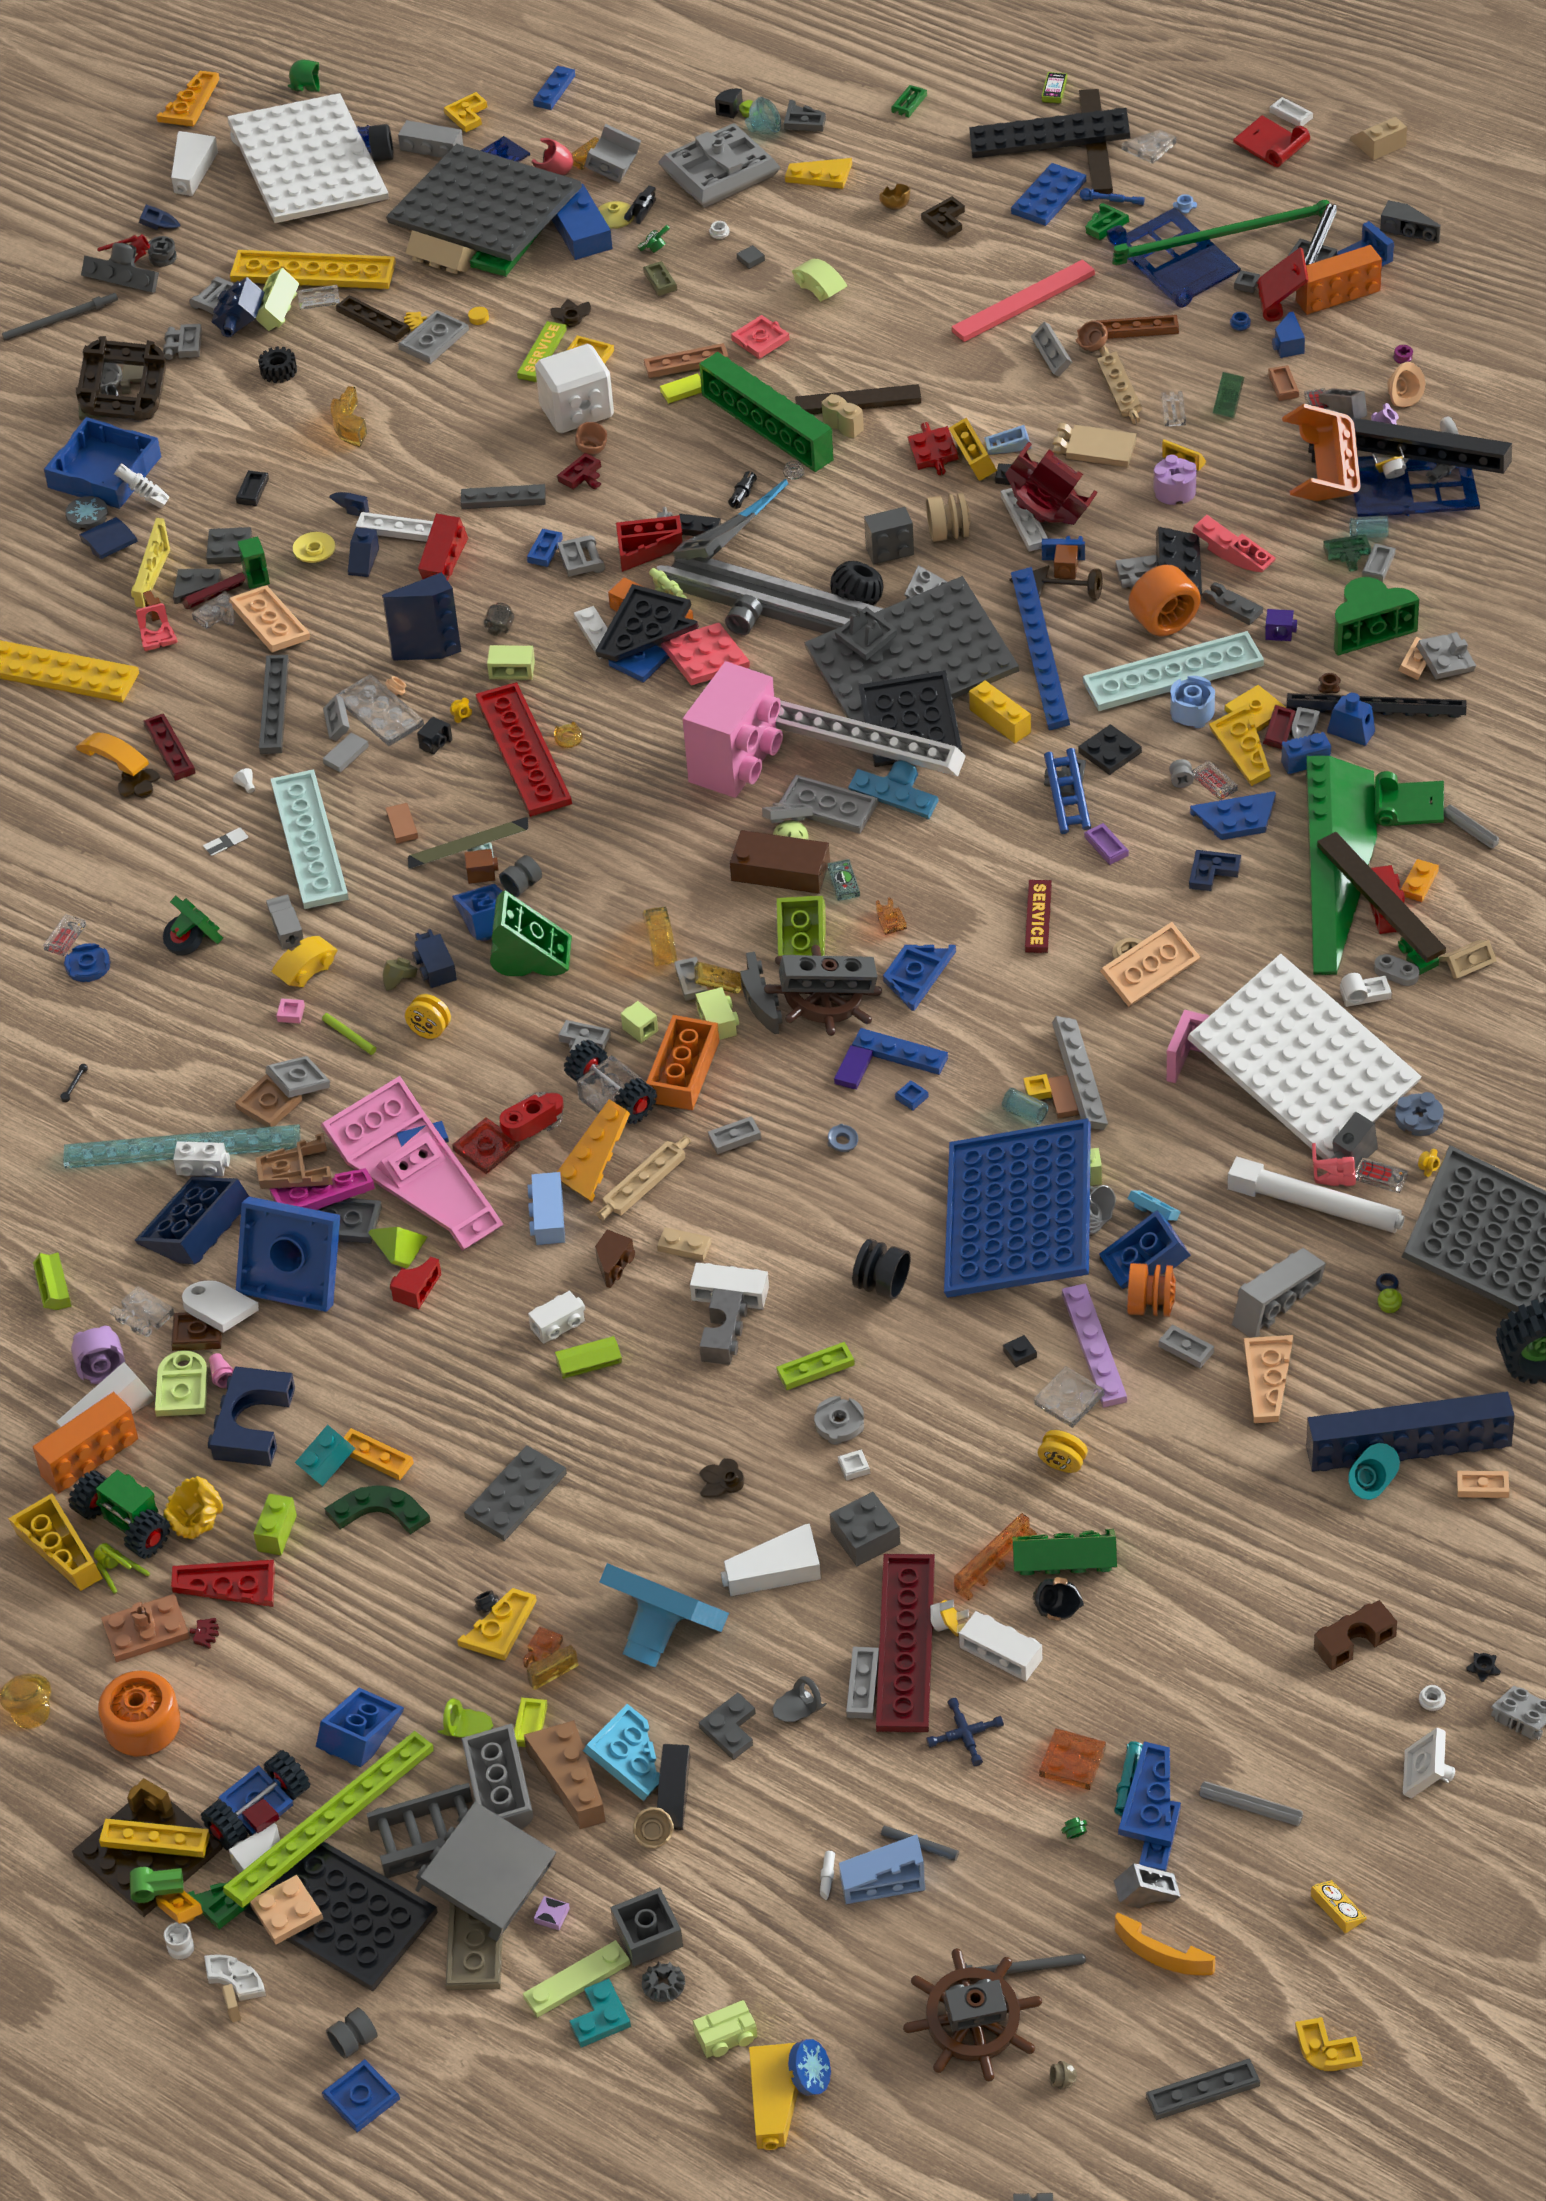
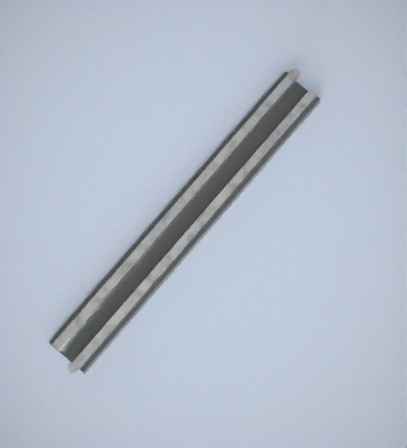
M674 556L675 562L672 566H657V570L663 571L670 581H675L684 593L733 607L739 596L744 594L751 595L757 598L763 607L760 615L823 634L842 627L850 620L851 614H857V609L859 608L863 610L865 607H868L873 612L883 609L859 601L847 600L845 597L841 598L832 593L715 559L709 560L695 557L691 560L676 559Z

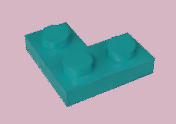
M609 1978L584 1988L585 1995L593 2011L570 2020V2027L581 2048L631 2027L630 2019Z

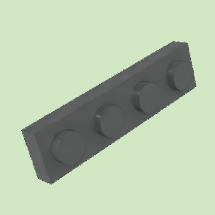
M545 484L461 489V509L546 505Z

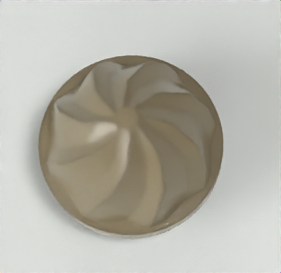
M1059 2061L1058 2064H1052L1050 2067V2083L1053 2087H1058L1059 2089L1069 2088L1075 2083L1077 2072L1071 2064Z

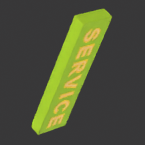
M546 322L517 372L518 379L537 382L535 364L540 359L553 355L567 331L565 324Z

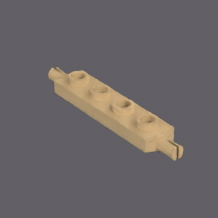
M1103 346L1104 350L1102 347L1099 349L1102 357L1097 358V361L1122 417L1129 416L1133 424H1136L1135 419L1139 423L1140 418L1137 413L1142 410L1141 404L1117 352L1109 353L1108 348Z
M684 1135L676 1143L665 1142L603 1197V1204L605 1206L596 1213L597 1217L603 1221L612 1212L622 1216L685 1159L683 1149L691 1143L690 1138Z

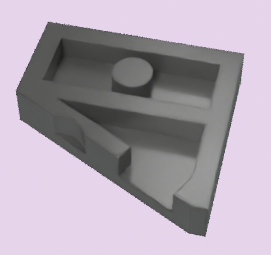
M789 100L784 120V130L823 132L826 113L814 110L807 105L803 108L799 107L794 100Z
M178 569L173 594L174 604L181 603L180 598L220 582L221 570Z

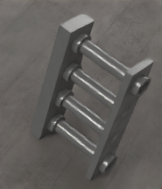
M469 1783L454 1785L446 1790L389 1807L377 1808L372 1812L366 1813L370 1831L379 1830L387 1854L380 1856L386 1878L421 1869L424 1864L428 1866L431 1863L430 1856L438 1845L442 1847L446 1842L443 1839L447 1830L441 1811L456 1807L460 1816L464 1808H467L466 1803L472 1802ZM430 1814L438 1839L423 1843L415 1818ZM405 1822L412 1847L397 1850L389 1826Z

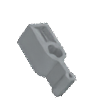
M288 894L266 900L282 950L301 945L299 941L304 939L302 928Z

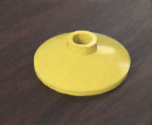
M612 201L598 207L610 229L627 226L635 217L633 216L630 221L624 219L626 212L631 206L625 202Z
M322 532L306 533L300 536L293 544L295 557L307 563L324 561L335 551L334 539Z

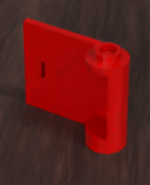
M1261 115L1233 139V143L1268 164L1280 167L1310 141V133L1307 128L1301 125L1296 126L1291 133Z
M1301 247L1263 274L1257 281L1263 317L1269 322H1275L1282 318L1283 307L1280 302L1309 281L1304 252Z

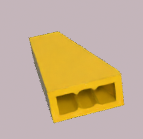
M796 2043L749 2047L757 2149L775 2150L786 2145L799 2092L791 2079L794 2077L793 2071H789L788 2067L789 2053Z

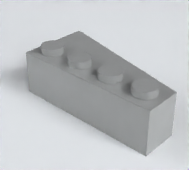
M1302 1248L1296 1253H1291L1279 1264H1274L1265 1273H1260L1251 1282L1243 1284L1238 1290V1301L1232 1325L1250 1338L1259 1337V1330L1263 1326L1269 1328L1275 1323L1274 1318L1280 1311L1286 1313L1291 1309L1296 1298L1301 1300L1321 1282L1326 1263Z

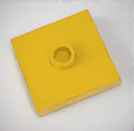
M1259 685L1225 704V711L1228 714L1248 704L1257 732L1269 725L1275 705L1286 708V706Z

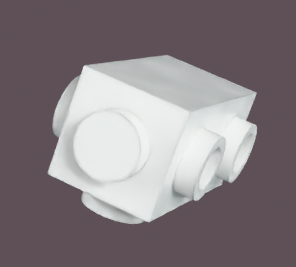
M177 1142L173 1161L177 1175L224 1176L225 1167H229L230 1155L226 1153L224 1143Z
M571 1291L558 1295L553 1300L536 1307L528 1313L530 1328L543 1344L556 1339L562 1333L576 1328L585 1321V1305Z

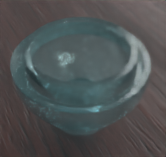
M758 97L753 101L749 110V117L745 119V123L751 132L758 131L765 135H773L780 131L781 117L777 108L769 99Z

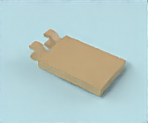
M1059 423L1057 431H1059L1058 435L1053 440L1054 454H1066V459L1128 468L1136 443L1137 433L1074 425L1072 429L1065 423Z

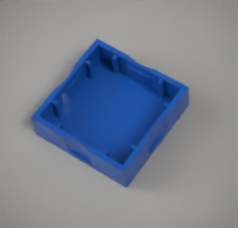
M86 417L71 435L68 443L56 453L44 468L47 486L50 489L77 497H98L106 505L120 509L135 490H131L128 487L129 484L114 475L115 471L122 463L136 474L141 473L142 477L145 478L162 457L157 437L133 430L120 429L112 424Z

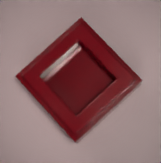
M264 1798L242 1812L244 1820L257 1833L280 1820L278 1813Z

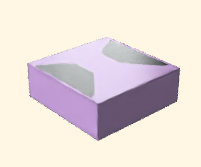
M544 1896L534 1916V1923L560 1930L570 1909L569 1904Z

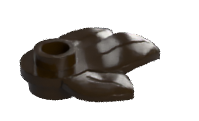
M569 299L563 303L561 308H551L552 317L561 320L563 324L569 327H575L580 324L582 318L591 312L590 302H584L577 306Z
M143 769L134 776L122 772V781L118 784V790L124 798L133 793L141 798L149 797L153 793L152 782L160 779V775L153 769Z
M724 1458L719 1465H708L699 1472L701 1478L707 1483L700 1492V1495L703 1497H719L726 1491L735 1493L744 1486L745 1477L742 1471L738 1470V1463L733 1459Z

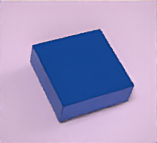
M912 1080L895 1093V1099L912 1111L929 1097L928 1091Z

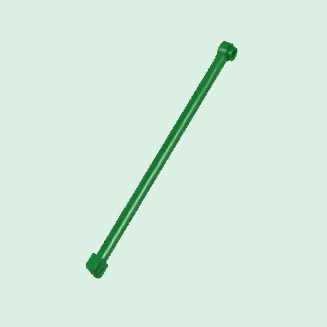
M1321 200L1313 206L1133 247H1128L1126 243L1116 245L1114 247L1112 264H1126L1128 258L1306 217L1315 215L1322 217L1326 205L1330 202L1328 200Z

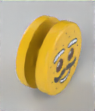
M420 994L407 1007L405 1020L410 1029L417 1035L427 1039H434L439 1037L449 1025L451 1015L448 1007L439 998L429 994Z
M1050 1430L1044 1434L1042 1444L1038 1448L1037 1453L1039 1458L1051 1468L1066 1473H1075L1081 1469L1088 1449L1076 1436L1060 1430Z

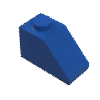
M1289 312L1275 328V338H1272L1273 349L1278 351L1280 358L1304 354L1305 336L1294 312Z

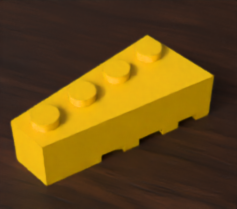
M53 1493L8 1518L16 1534L78 1590L82 1591L103 1579Z

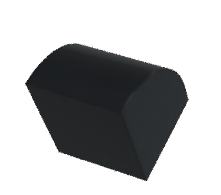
M733 88L719 93L715 98L716 115L734 119L739 112L740 104L743 103L742 89Z

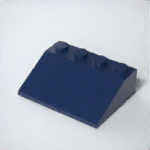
M442 572L382 595L393 661L443 659L461 652L453 588Z
M192 1176L135 1239V1242L179 1264L195 1265L203 1259V1255L207 1250L217 1243V1239L222 1233L231 1227L232 1222L241 1214L242 1202L249 1195L237 1178Z

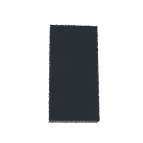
M248 470L236 496V503L257 506L268 482V473Z

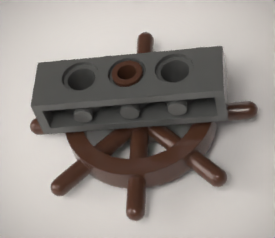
M813 945L811 947L812 956L782 955L775 958V963L780 966L779 977L781 985L767 984L764 987V991L767 994H784L787 1003L793 1009L785 1017L787 1023H792L799 1016H802L814 1022L825 1023L826 1033L829 1036H833L836 1032L834 1023L844 1021L851 1016L856 1017L865 1024L872 1022L871 1016L859 1009L863 995L878 996L882 994V988L875 986L878 976L874 957L822 956L820 947ZM800 994H811L806 999L800 996ZM840 995H852V998L847 1001ZM830 1001L834 1002L838 1007H831Z

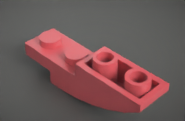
M1208 515L1203 517L1193 527L1192 532L1209 544L1207 548L1209 551L1235 566L1250 571L1263 572L1276 559L1244 534L1237 537Z

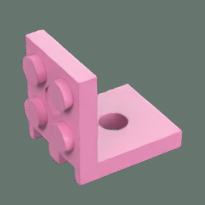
M1188 1010L1183 1011L1167 1049L1168 1082L1176 1083L1190 1050L1202 1052L1187 1038L1209 1015Z

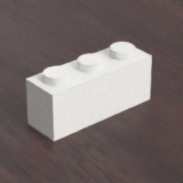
M696 1263L690 1283L691 1300L710 1303L714 1289L743 1292V1300L747 1302V1308L763 1309L769 1289L768 1272L758 1269L752 1270L734 1266Z
M975 1611L959 1632L961 1649L1025 1682L1042 1661V1644L1034 1638L1018 1633L1010 1626H1004L996 1622L989 1615H983Z

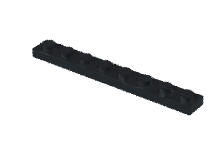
M1287 693L1286 708L1297 711L1298 707L1317 710L1320 713L1326 712L1327 710H1333L1340 698L1346 695ZM1359 696V701L1372 706V712H1381L1383 715H1393L1395 712L1403 713L1406 716H1415L1416 713H1420L1429 717H1437L1439 714H1446L1452 718H1459L1461 715H1466L1467 700Z

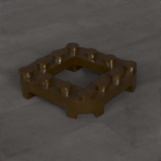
M99 336V340L93 341L88 346L85 345L78 387H76V396L81 411L94 416L133 420L153 418L160 404L166 370L164 353L155 345V342L147 340L146 344L107 341L106 336ZM105 363L144 366L137 398L99 394Z

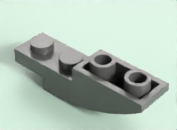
M755 952L746 953L747 970L740 971L744 997L755 1017L772 1033L779 1034V1024H782L783 1021L781 1010H776V1007L779 1006L778 994L765 993V977L760 978V974H763L761 960L757 961Z

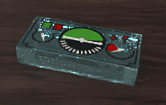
M850 860L827 863V869L837 900L860 897V890Z

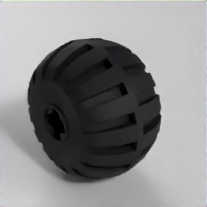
M846 561L839 565L833 572L830 582L832 594L838 595L841 598L845 597L847 600H855L873 606L881 599L884 588L883 579L879 572L859 561Z

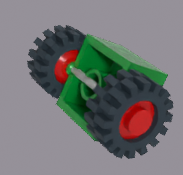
M93 1470L90 1471V1474L88 1472L85 1473L84 1478L80 1477L78 1479V1485L74 1484L73 1488L75 1489L69 1494L72 1497L68 1498L69 1507L87 1520L95 1519L96 1515L100 1516L103 1514L105 1520L127 1535L124 1537V1545L140 1558H150L152 1554L158 1553L157 1549H161L163 1541L166 1542L168 1539L166 1535L170 1534L169 1528L171 1526L167 1519L158 1514L159 1511L154 1500L155 1495L148 1487H142L131 1475H125L119 1470H116L108 1478Z

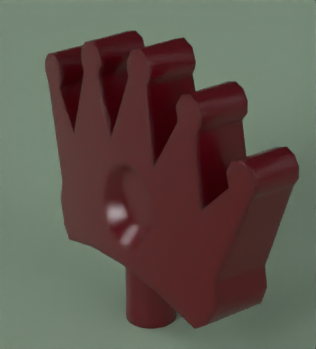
M216 1618L197 1620V1629L190 1628V1634H195L193 1637L194 1644L208 1649L211 1648L210 1642H216L213 1636H219L217 1631L219 1626L215 1624L217 1622Z

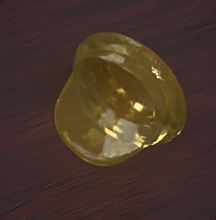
M38 1674L16 1676L1 1688L0 1703L6 1711L10 1712L17 1725L26 1729L36 1728L44 1724L49 1717V1699L52 1693L51 1684L47 1678Z

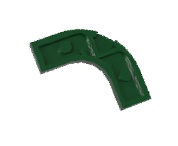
M389 1486L360 1487L324 1508L325 1514L340 1530L359 1517L373 1512L389 1514L410 1535L431 1522L430 1515L415 1499L406 1492Z

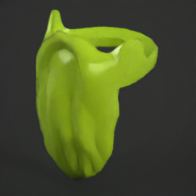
M451 1698L447 1702L443 1714L444 1729L438 1730V1733L464 1738L491 1730L493 1722L491 1717L485 1712L463 1709L459 1700Z

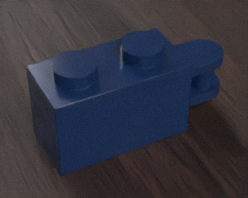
M428 929L423 934L415 933V952H412L415 964H420L421 966L419 970L423 981L427 980L430 988L456 981L455 965L441 934L433 935L431 929Z

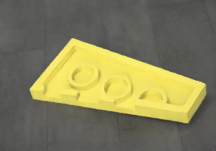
M163 518L155 519L135 585L132 586L131 596L134 598L136 607H145L143 592L152 591L170 552L165 520Z

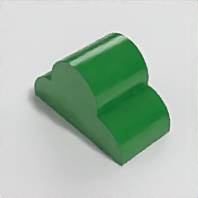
M1360 577L1350 581L1344 589V603L1335 611L1334 651L1336 655L1339 656L1417 632L1420 600L1418 596L1405 588L1388 589L1382 581L1371 577Z
M506 890L502 891L495 901L490 964L493 969L505 976H525L532 971L544 976H557L569 970L572 935Z

